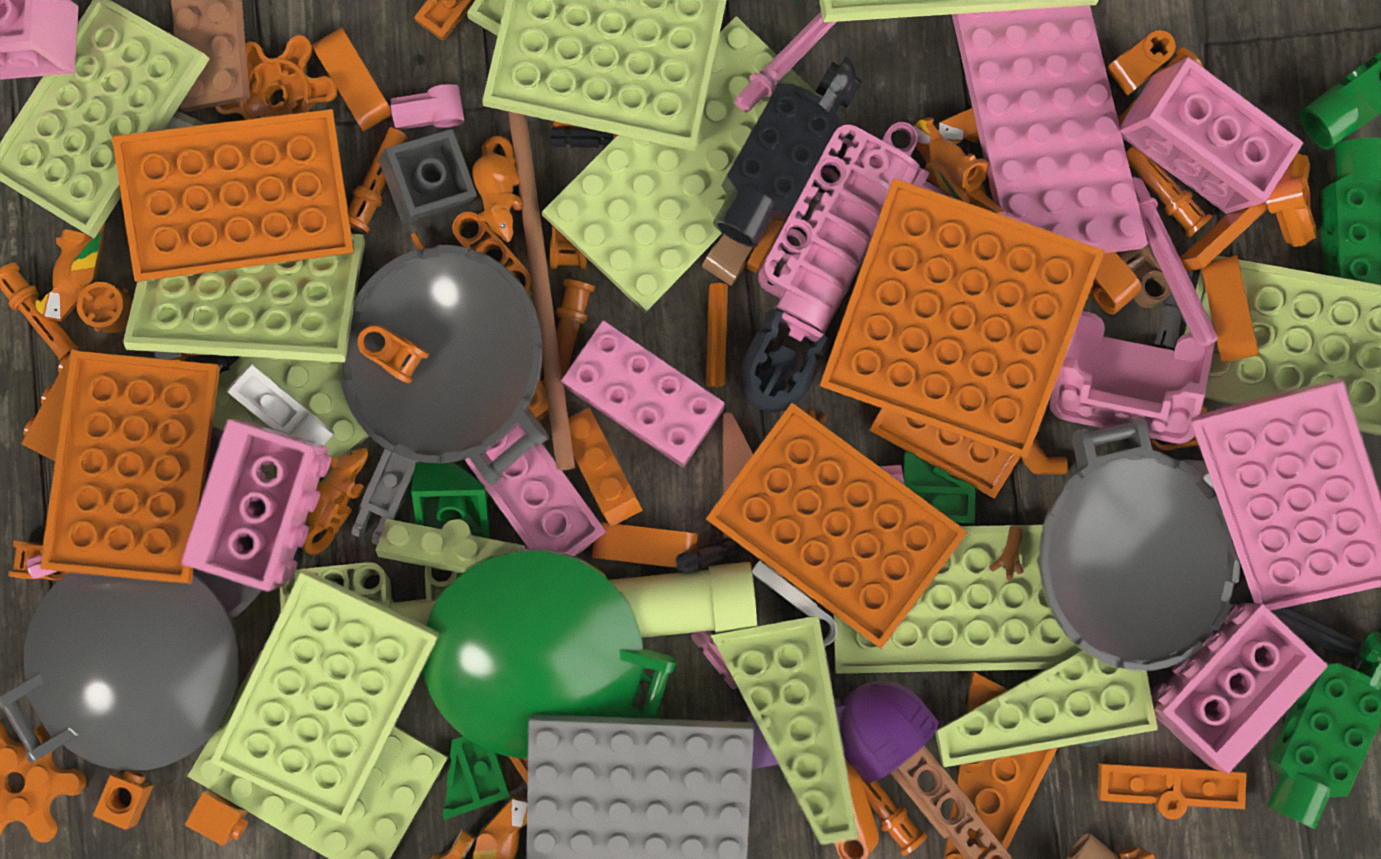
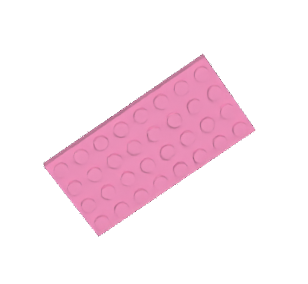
M1090 5L952 14L983 157L989 162L987 175L993 201L1004 210L1002 215L1105 250L1104 253L1143 249L1148 242L1122 135L1119 131L1118 118Z

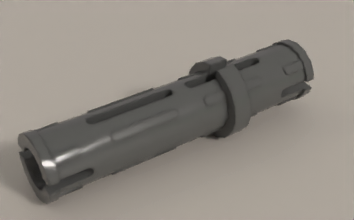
M1180 243L1178 245L1179 257L1194 244L1188 243V248H1186V243ZM1195 270L1187 272L1191 282H1193ZM1171 292L1166 298L1165 305L1161 306L1159 310L1161 321L1154 346L1167 349L1169 346V350L1175 351L1182 323L1185 319Z

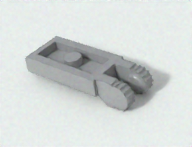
M387 449L384 450L359 507H361V510L352 529L353 535L359 537L364 533L370 514L373 512L382 516L372 536V543L378 545L386 519L395 520L413 480L415 462L420 461L410 460L395 452H390Z

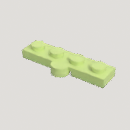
M386 519L376 553L378 557L463 574L465 569L489 556L495 557L512 553L517 549H526V547L472 536L468 524L462 520H451L442 529Z

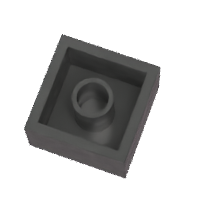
M453 129L385 148L378 159L403 226L466 207L477 197Z

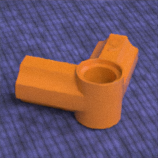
M1298 152L1266 201L1269 212L1271 214L1276 213L1285 243H1290L1293 247L1306 245L1310 240L1315 239L1317 235L1316 224L1310 209V191L1307 182L1310 163L1306 155H1301Z

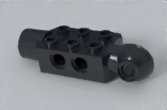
M847 55L840 66L832 62L815 91L822 95V98L793 83H779L721 185L728 196L716 215L713 225L722 234L739 244L756 248L771 221H783L786 218L841 121L837 113L840 105L847 109L863 81L856 76L855 66Z

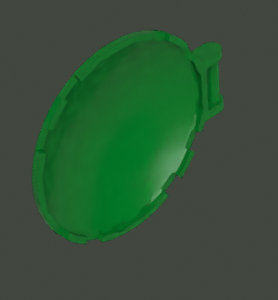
M533 548L517 549L512 553L495 557L489 556L465 569L463 574L443 590L436 600L426 623L427 627L439 632V635L422 669L429 694L436 707L450 725L461 735L489 751L509 757L528 759L530 715L659 719L657 710L669 673L674 672L677 660L672 656L642 648L640 630L630 603L624 594L619 592L605 578L604 573L577 557L553 550ZM646 667L655 670L642 709L634 707L632 704L643 669Z

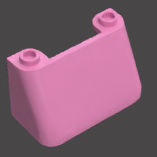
M1082 311L1051 394L1049 404L1051 412L1060 419L1099 428L1125 424L1128 419L1142 417L1146 421L1149 437L1152 439L1179 444L1193 439L1195 432L1191 419L1192 417L1200 416L1215 342L1207 347H1199L1196 345L1192 334L1188 333L1178 339L1175 351L1107 338L1103 337L1105 326L1102 319L1096 314Z

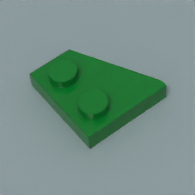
M911 452L903 453L904 485L955 523H975V487L961 479L958 480L939 467L923 461Z
M464 736L452 740L451 763L446 783V802L442 814L444 820L512 795L497 753L476 745Z

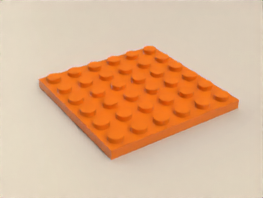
M893 178L820 386L1027 459L1105 250Z

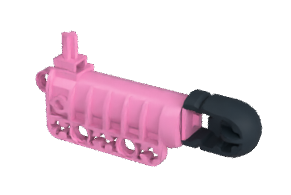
M897 122L891 125L882 140L853 125L839 127L832 135L758 273V282L765 291L780 298L775 309L769 310L762 322L764 330L756 333L742 359L739 369V386L744 397L760 410L772 413L786 411L791 403L798 404L806 394L820 367L818 359L825 357L832 345L825 333L863 264L892 179L895 178L951 198L953 197L946 191L927 182L926 180L930 173L919 168L920 165L910 157L917 144L918 137L915 128L909 123ZM897 130L905 131L910 138L909 146L904 149L896 148L891 142L892 133ZM848 133L854 136L853 141L845 138ZM841 146L846 148L843 159L834 156L837 155ZM830 164L835 165V171H840V176H838L832 169L825 168L823 166L827 165L829 167ZM821 175L828 176L833 183L825 182ZM814 182H815L820 188H822V189H824V190H827V191H831V192H829V193H826V192H825L824 194L818 192V189H819V188L814 187ZM813 198L820 201L816 204L808 222L801 220L808 209L810 201ZM792 227L802 228V229H803L802 231H804V232L806 233L807 238H806L800 231L795 230V229H791V228H792ZM787 236L796 237L800 242V246L791 245L787 240ZM781 245L788 252L794 253L795 255L786 254L785 251L782 250ZM780 259L786 261L787 263L784 264L779 277L774 276V268ZM778 324L789 328L790 332L788 335L800 342L803 337L815 342L813 347L805 353L803 357L805 362L800 372L794 373L788 379V382L784 379V376L788 369L793 371L796 369L794 361L796 352L781 345L778 351L768 354V357L772 360L768 369L761 368L758 375H754L756 367H760L767 360L764 350L769 341L776 337L779 331ZM789 383L791 385V388L788 392H784L787 384Z

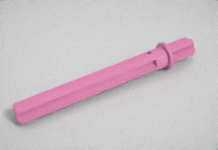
M820 12L759 73L754 72L750 76V83L734 100L736 106L741 111L747 113L764 96L770 97L774 92L773 88L780 82V79L836 22H823L822 13Z
M1132 177L1150 248L1196 345L1207 347L1217 340V334L1156 209L1158 206L1156 199L1150 197L1141 178Z

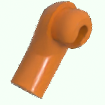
M1034 439L1028 458L1020 457L1021 461L1034 474L1067 473V458L1047 457L1039 447V442Z

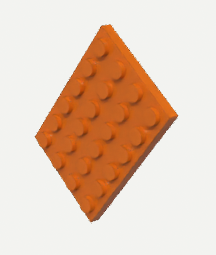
M332 109L112 136L135 282L354 254L336 125Z
M71 350L40 569L192 584L194 567L181 563L204 495L220 366Z
M793 403L789 405L706 518V520L880 649L883 648L968 533Z

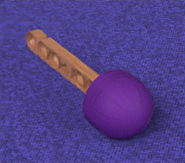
M889 681L870 682L853 690L841 704V706L846 707L842 713L840 732L842 743L846 750L844 757L864 782L871 783L891 773L944 839L948 837L965 859H989L993 855H997L1000 859H1013L974 812L976 807L925 746L937 730L939 722L920 698L907 687ZM924 770L930 772L934 780L933 787L927 792L922 791L917 782L919 774ZM946 799L954 801L957 808L956 815L951 820H946L941 814V804ZM976 831L977 834L974 839L980 847L990 846V848L982 852L977 845L967 844L966 841L969 839V836L966 832Z

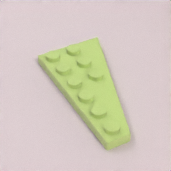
M819 616L711 635L821 845L858 839L857 824Z
M1080 650L941 726L935 733L941 766L949 767L1158 730L1146 670H1128L1110 666Z

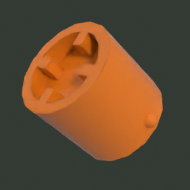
M95 282L87 285L80 292L77 299V311L79 317L86 324L94 327L96 332L102 330L106 333H118L127 328L133 298L128 294L126 288L121 290L106 282Z

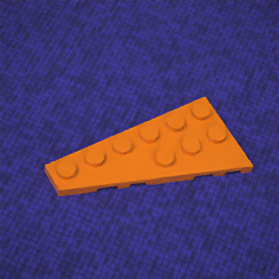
M972 671L966 713L1008 689ZM1057 748L958 765L955 783L976 807L974 812L1005 850H1007ZM952 801L950 820L954 818L957 811L954 801ZM976 831L966 832L969 836V839L966 841L967 844L977 845L982 852L990 848V846L980 847L974 839L977 834ZM947 837L944 859H965ZM993 855V856L990 857L989 859H1000V858H999L997 855Z

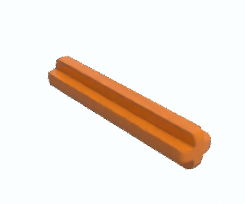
M711 283L709 285L706 385L713 388H720L725 385L728 286L724 283Z

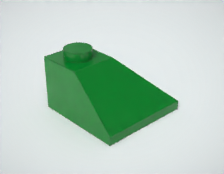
M415 462L411 493L416 525L442 529L451 520H462L468 524L472 536L491 539L485 485L453 462Z

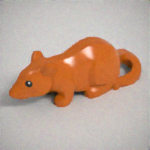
M494 136L483 144V156L473 165L472 178L483 199L485 209L478 214V219L482 222H487L493 232L498 234L505 242H509L513 235V219L510 208L512 206L515 210L520 211L523 207V202L519 196L512 194L513 186L519 184L518 172L514 165L516 159L513 158V146L505 137ZM498 144L502 146L505 157L494 152Z
M366 448L349 451L339 457H331V470L325 479L318 482L316 490L320 491L317 506L313 512H308L305 521L306 526L309 527L306 540L301 547L305 553L318 555L330 545L335 534L339 532L340 526L352 512V509L347 506L350 497L352 499L359 498L364 492L365 487L362 484L354 485L356 475L362 470L363 465L367 461L368 451ZM324 529L327 530V533L321 540L312 543V539L317 533Z

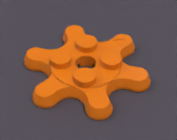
M302 35L292 37L288 41L283 54L274 59L266 57L259 44L247 42L245 44L250 100L215 106V108L223 115L239 113L245 120L309 112L318 103L333 101L337 96V87L335 82L329 77L310 78L306 75V65L312 55V45L306 37ZM282 89L285 101L272 105L271 97L273 93Z
M0 722V836L7 824L19 821L27 826L32 838L37 842L45 843L51 841L56 836L58 830L57 823L50 813L52 801L59 795L73 796L81 793L86 787V776L79 769H61L56 766L52 759V752L30 764L25 755L28 751L24 744L10 738L6 727ZM43 723L36 726L34 732L41 744L52 739ZM13 772L20 773L25 779V786L21 792L11 791L8 776Z

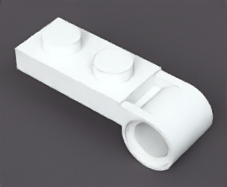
M250 363L227 389L230 395L272 429L321 445H325L334 435V432L253 363Z
M758 561L752 568V574L808 617L819 616V619L825 620L829 625V634L823 639L824 646L831 644L837 636V625L834 619L818 608L809 595L797 586L791 585L770 566Z

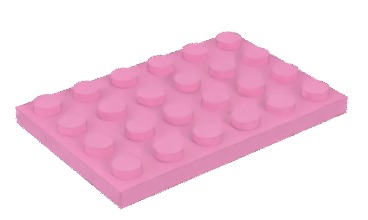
M1342 377L1192 417L1191 423L1255 604H1263L1271 611L1381 587V495Z

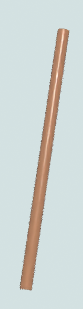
M508 111L514 158L516 159L515 166L519 176V195L523 202L521 210L534 305L542 334V364L557 470H569L575 468L564 384L562 383L563 377L526 115Z

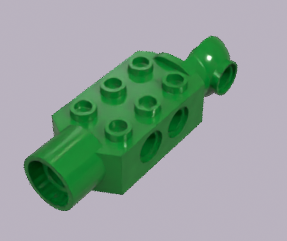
M1381 52L1299 110V120L1304 131L1319 147L1327 150L1331 149L1381 114Z
M1357 138L1342 141L1335 145L1337 181L1319 191L1323 275L1381 285V138Z
M1381 627L1377 631L1369 633L1364 640L1359 653L1361 664L1358 671L1340 663L1324 661L1328 665L1327 668L1293 703L1268 758V761L1280 777L1266 807L1316 829L1329 798L1349 795L1381 723Z

